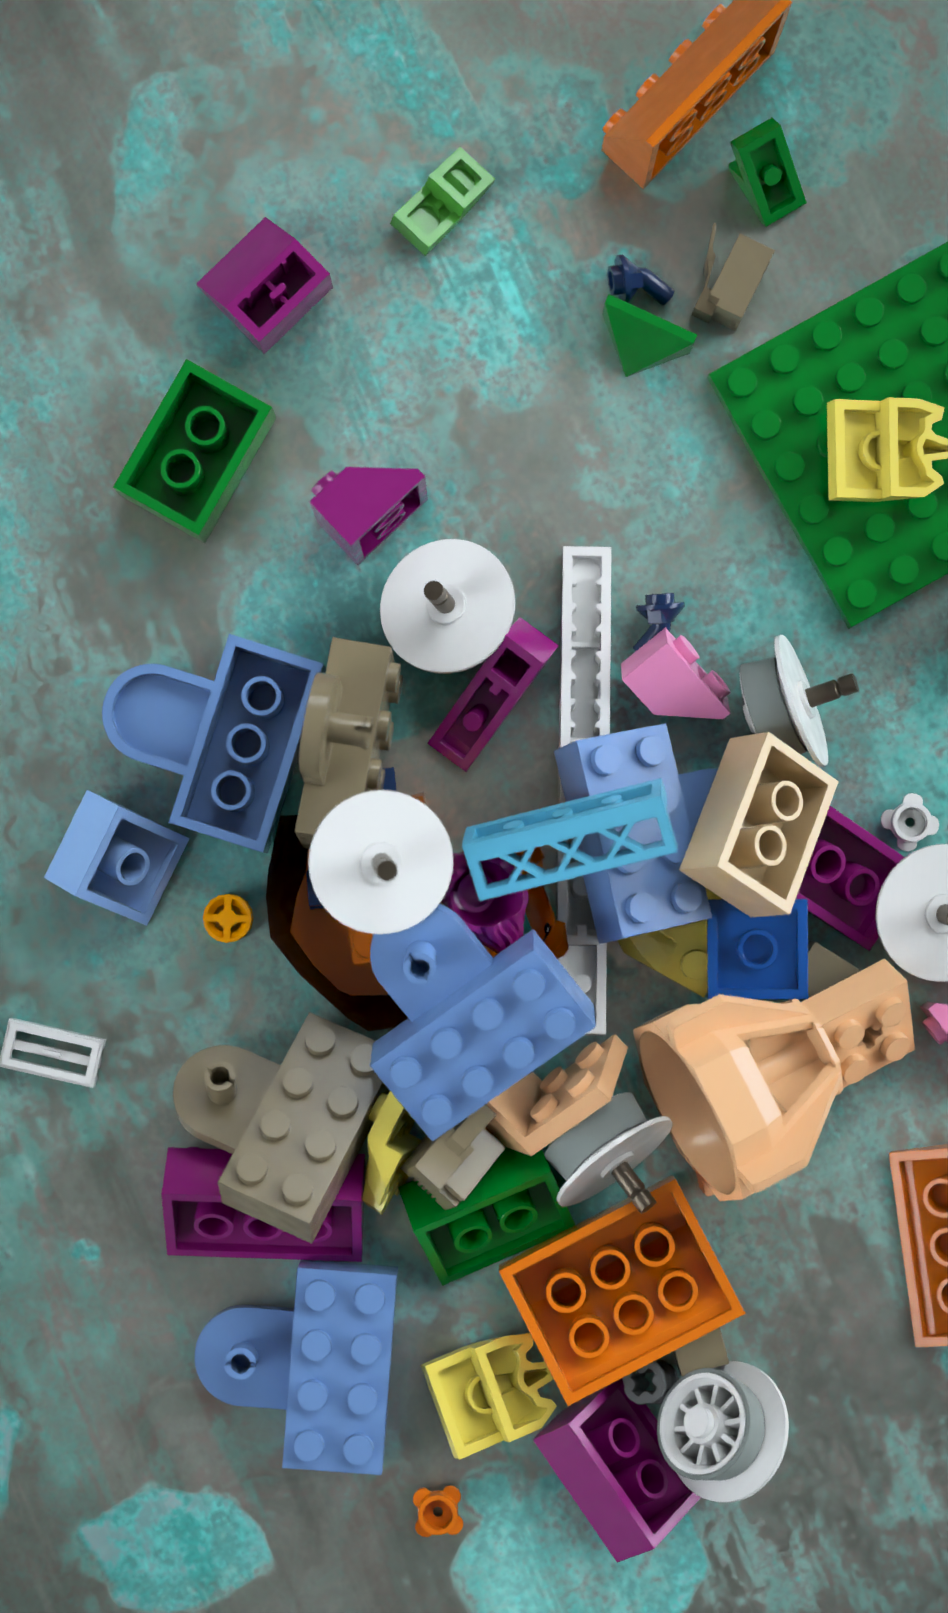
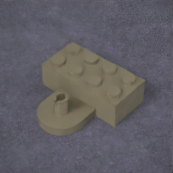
M332 637L326 672H317L314 677L307 701L301 735L299 771L304 781L295 828V833L305 849H310L318 826L334 807L354 795L368 791L383 790L385 770L382 769L383 760H380L381 750L390 751L394 732V722H391L392 712L389 711L390 703H399L403 684V675H400L401 664L395 663L392 647Z
M309 1012L281 1065L248 1050L231 1045H218L203 1049L191 1056L182 1065L173 1086V1101L181 1124L194 1137L233 1154L218 1181L223 1204L311 1244L313 1243L374 1124L373 1121L369 1120L372 1107L382 1093L388 1095L390 1092L388 1087L370 1067L372 1046L375 1040Z

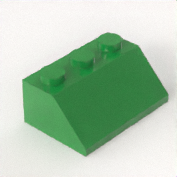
M505 1147L464 1201H460L455 1208L444 1210L435 1201L436 1198L430 1197L432 1194L426 1193L427 1189H422L423 1185L419 1186L417 1184L418 1181H411L398 1187L413 1232L442 1286L538 1245L575 1226L568 1206H560L556 1199L560 1188L550 1164L544 1156L543 1149L533 1156H529Z

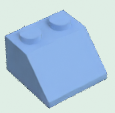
M86 790L44 878L78 898L147 926L190 838L118 803Z

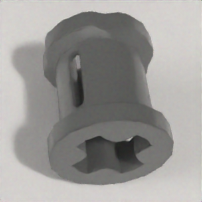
M656 1360L623 1377L624 1392L631 1401L639 1405L647 1403L662 1404L667 1392L679 1378L676 1370L670 1363L664 1360ZM646 1373H655L652 1382L657 1386L656 1391L646 1390L650 1383L645 1378Z

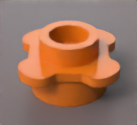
M447 1485L443 1490L430 1491L422 1487L414 1493L413 1503L418 1507V1520L415 1523V1530L420 1536L430 1537L432 1534L443 1535L446 1533L456 1535L462 1530L463 1519L458 1515V1503L461 1500V1493L457 1487ZM436 1507H441L443 1513L439 1516L433 1512Z

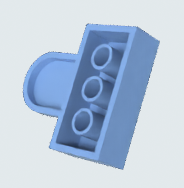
M229 634L214 681L161 664H143L123 672L114 680L105 695L102 707L104 729L112 744L129 758L184 775L168 823L268 854L299 758L302 728L310 689L316 673H325L326 667L323 663Z
M666 723L576 740L554 750L566 802L662 778L667 794V812L677 842L678 852L583 875L599 944L712 918L705 887L679 869L718 769L710 768L678 774ZM657 817L635 822L627 835L643 845L663 840ZM623 826L615 827L613 829L620 832ZM599 832L585 835L578 849L593 857L607 854L614 840ZM621 845V847L619 848L618 851L625 850V849H629V848H627V847Z
M439 903L429 916L408 929L390 934H373L370 961L373 972L383 988L408 1018L373 1043L370 1067L431 1141L440 1137L596 1027L594 1004L534 929L492 957L458 914Z
M301 1260L297 1267L294 1308L249 1304L231 1306L213 1316L200 1333L195 1347V1367L200 1381L214 1397L235 1406L286 1410L282 1468L382 1475L398 1266Z

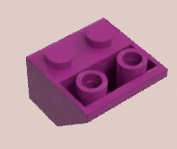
M266 217L196 283L197 287L263 354L273 347L333 288L330 273L293 236Z

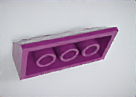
M168 1147L161 1192L167 1255L362 1262L365 1154L357 1155L311 1244L222 1203L218 1181L233 1154L222 1149Z

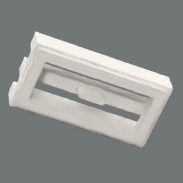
M9 1018L0 1055V1067L94 1088L96 1087L97 1073L101 1065V1055L105 1048L106 1039ZM17 1031L90 1047L92 1050L89 1056L16 1039ZM16 1049L88 1066L86 1075L11 1058L12 1051Z

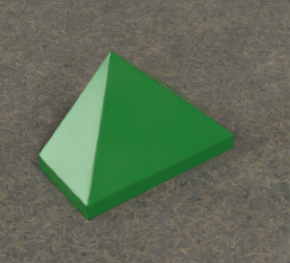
M608 294L604 303L602 315L625 377L690 354L697 334Z

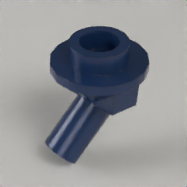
M623 254L616 256L615 265L608 266L607 279L611 295H618L619 299L627 303L630 302L639 288H642L661 305H665L675 292L674 289L651 270L637 267Z
M674 593L645 595L646 604L636 606V611L648 620V624L652 625L634 645L633 649L635 652L665 627L670 631L671 622L675 621L676 616L685 607V602H675Z

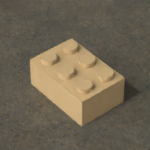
M770 732L730 738L679 870L750 917L789 915L839 781Z

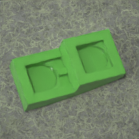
M459 147L428 176L426 184L393 215L390 224L426 256L492 186L495 178L463 148Z

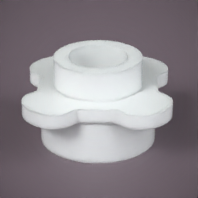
M914 793L905 795L902 804L894 810H885L880 819L882 827L890 829L897 838V847L902 851L914 850L919 840L927 835L936 834L939 829L938 819L935 816H931L928 809L923 806L922 797ZM907 818L914 820L912 827H908L905 824Z

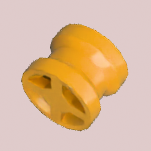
M234 894L218 895L210 900L203 914L204 928L207 933L215 940L224 943L235 942L245 937L252 928L254 920L253 911L249 903L241 896Z

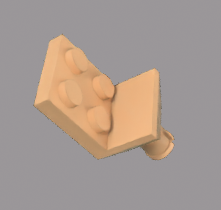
M614 1034L600 1045L597 1042L590 1043L579 1053L573 1064L564 1070L562 1067L555 1068L543 1081L532 1071L486 1104L496 1116L485 1129L505 1147L533 1156L611 1101L628 1046Z

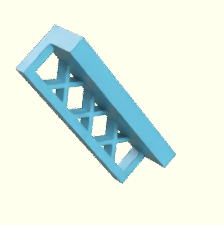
M662 778L466 827L462 843L479 901L678 852L677 842L667 812V794ZM657 817L663 840L643 845L627 835L635 822ZM623 826L620 832L613 829L615 827ZM599 832L614 840L607 854L593 857L578 849V846L585 835ZM574 838L571 844L564 841ZM550 845L565 853L558 866L549 869H543L528 861L536 847ZM621 845H623V846L629 848V849H625V850L618 851L619 848L621 847ZM524 851L522 856L515 854L516 852ZM500 857L515 865L508 879L488 884L481 861ZM571 858L578 860L577 862L569 863ZM522 870L529 873L519 876Z

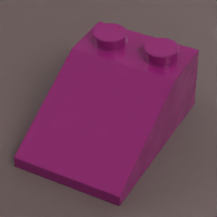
M830 806L796 899H808V912L870 951L879 937L876 926V905L880 889L891 870L905 857Z

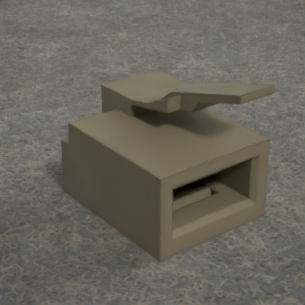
M713 223L704 266L705 284L693 309L692 316L708 324L710 320H713L736 332L775 250L740 233L713 288L710 289L707 286L716 257L713 251L717 224Z
M485 1104L434 1141H431L426 1135L400 1169L409 1177H414L412 1180L414 1182L418 1181L417 1184L419 1186L423 1185L422 1189H427L426 1193L432 1194L430 1197L436 1198L435 1201L444 1210L455 1208L460 1201H464L505 1149L485 1129L496 1114Z

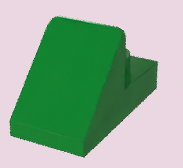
M771 117L730 141L736 160L729 164L730 172L760 222L765 227L807 203L782 127L775 119Z

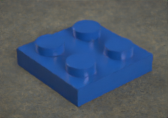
M708 899L712 918L707 919V998L711 999L720 994L748 999H808V899H795L789 915L750 917L724 899Z

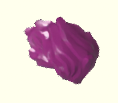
M464 851L453 853L451 881L441 902L458 914L482 945L497 954L524 936L525 910L529 897L528 889L479 901ZM500 857L481 861L488 884L508 879L514 870L513 864Z

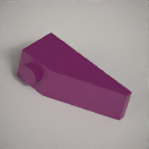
M519 617L510 627L502 644L485 660L427 744L467 772L559 645Z

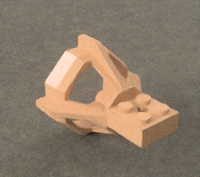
M885 958L802 1002L798 999H790L781 1003L718 994L701 1004H687L667 1011L633 1029L644 1084L661 1117L667 1116L672 1121L673 1126L669 1133L679 1153L696 1172L699 1188L706 1196L715 1195L719 1201L743 1200L807 1167L835 1096L840 1095L843 1089L850 1084L859 1082L865 1076L902 1059L905 1055L915 1050L908 982Z

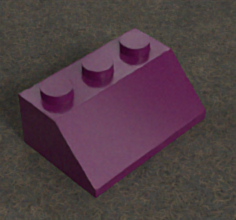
M345 467L338 475L333 470L324 475L311 489L315 496L309 503L318 524L359 565L428 500L426 479L419 469Z
M623 1378L568 1406L532 1439L616 1562L655 1549L701 1498L682 1482L677 1472L666 1462L658 1443L657 1419L646 1404L639 1405L627 1397L624 1392Z

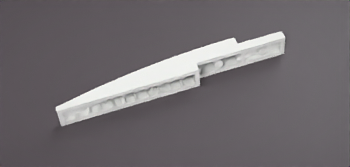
M563 546L558 749L576 740L610 734L611 547ZM558 771L557 804H561L566 801ZM574 838L564 841L571 844ZM557 850V866L565 854ZM571 858L569 863L577 862L578 860ZM579 876L556 882V920L565 923L569 947L566 954L558 958V960L594 1004L596 1027L585 1034V1036H605L607 943L599 944L584 878Z

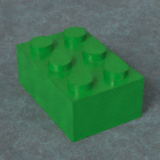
M186 359L113 488L121 497L199 541L206 543L275 422L276 415L274 410L268 404Z

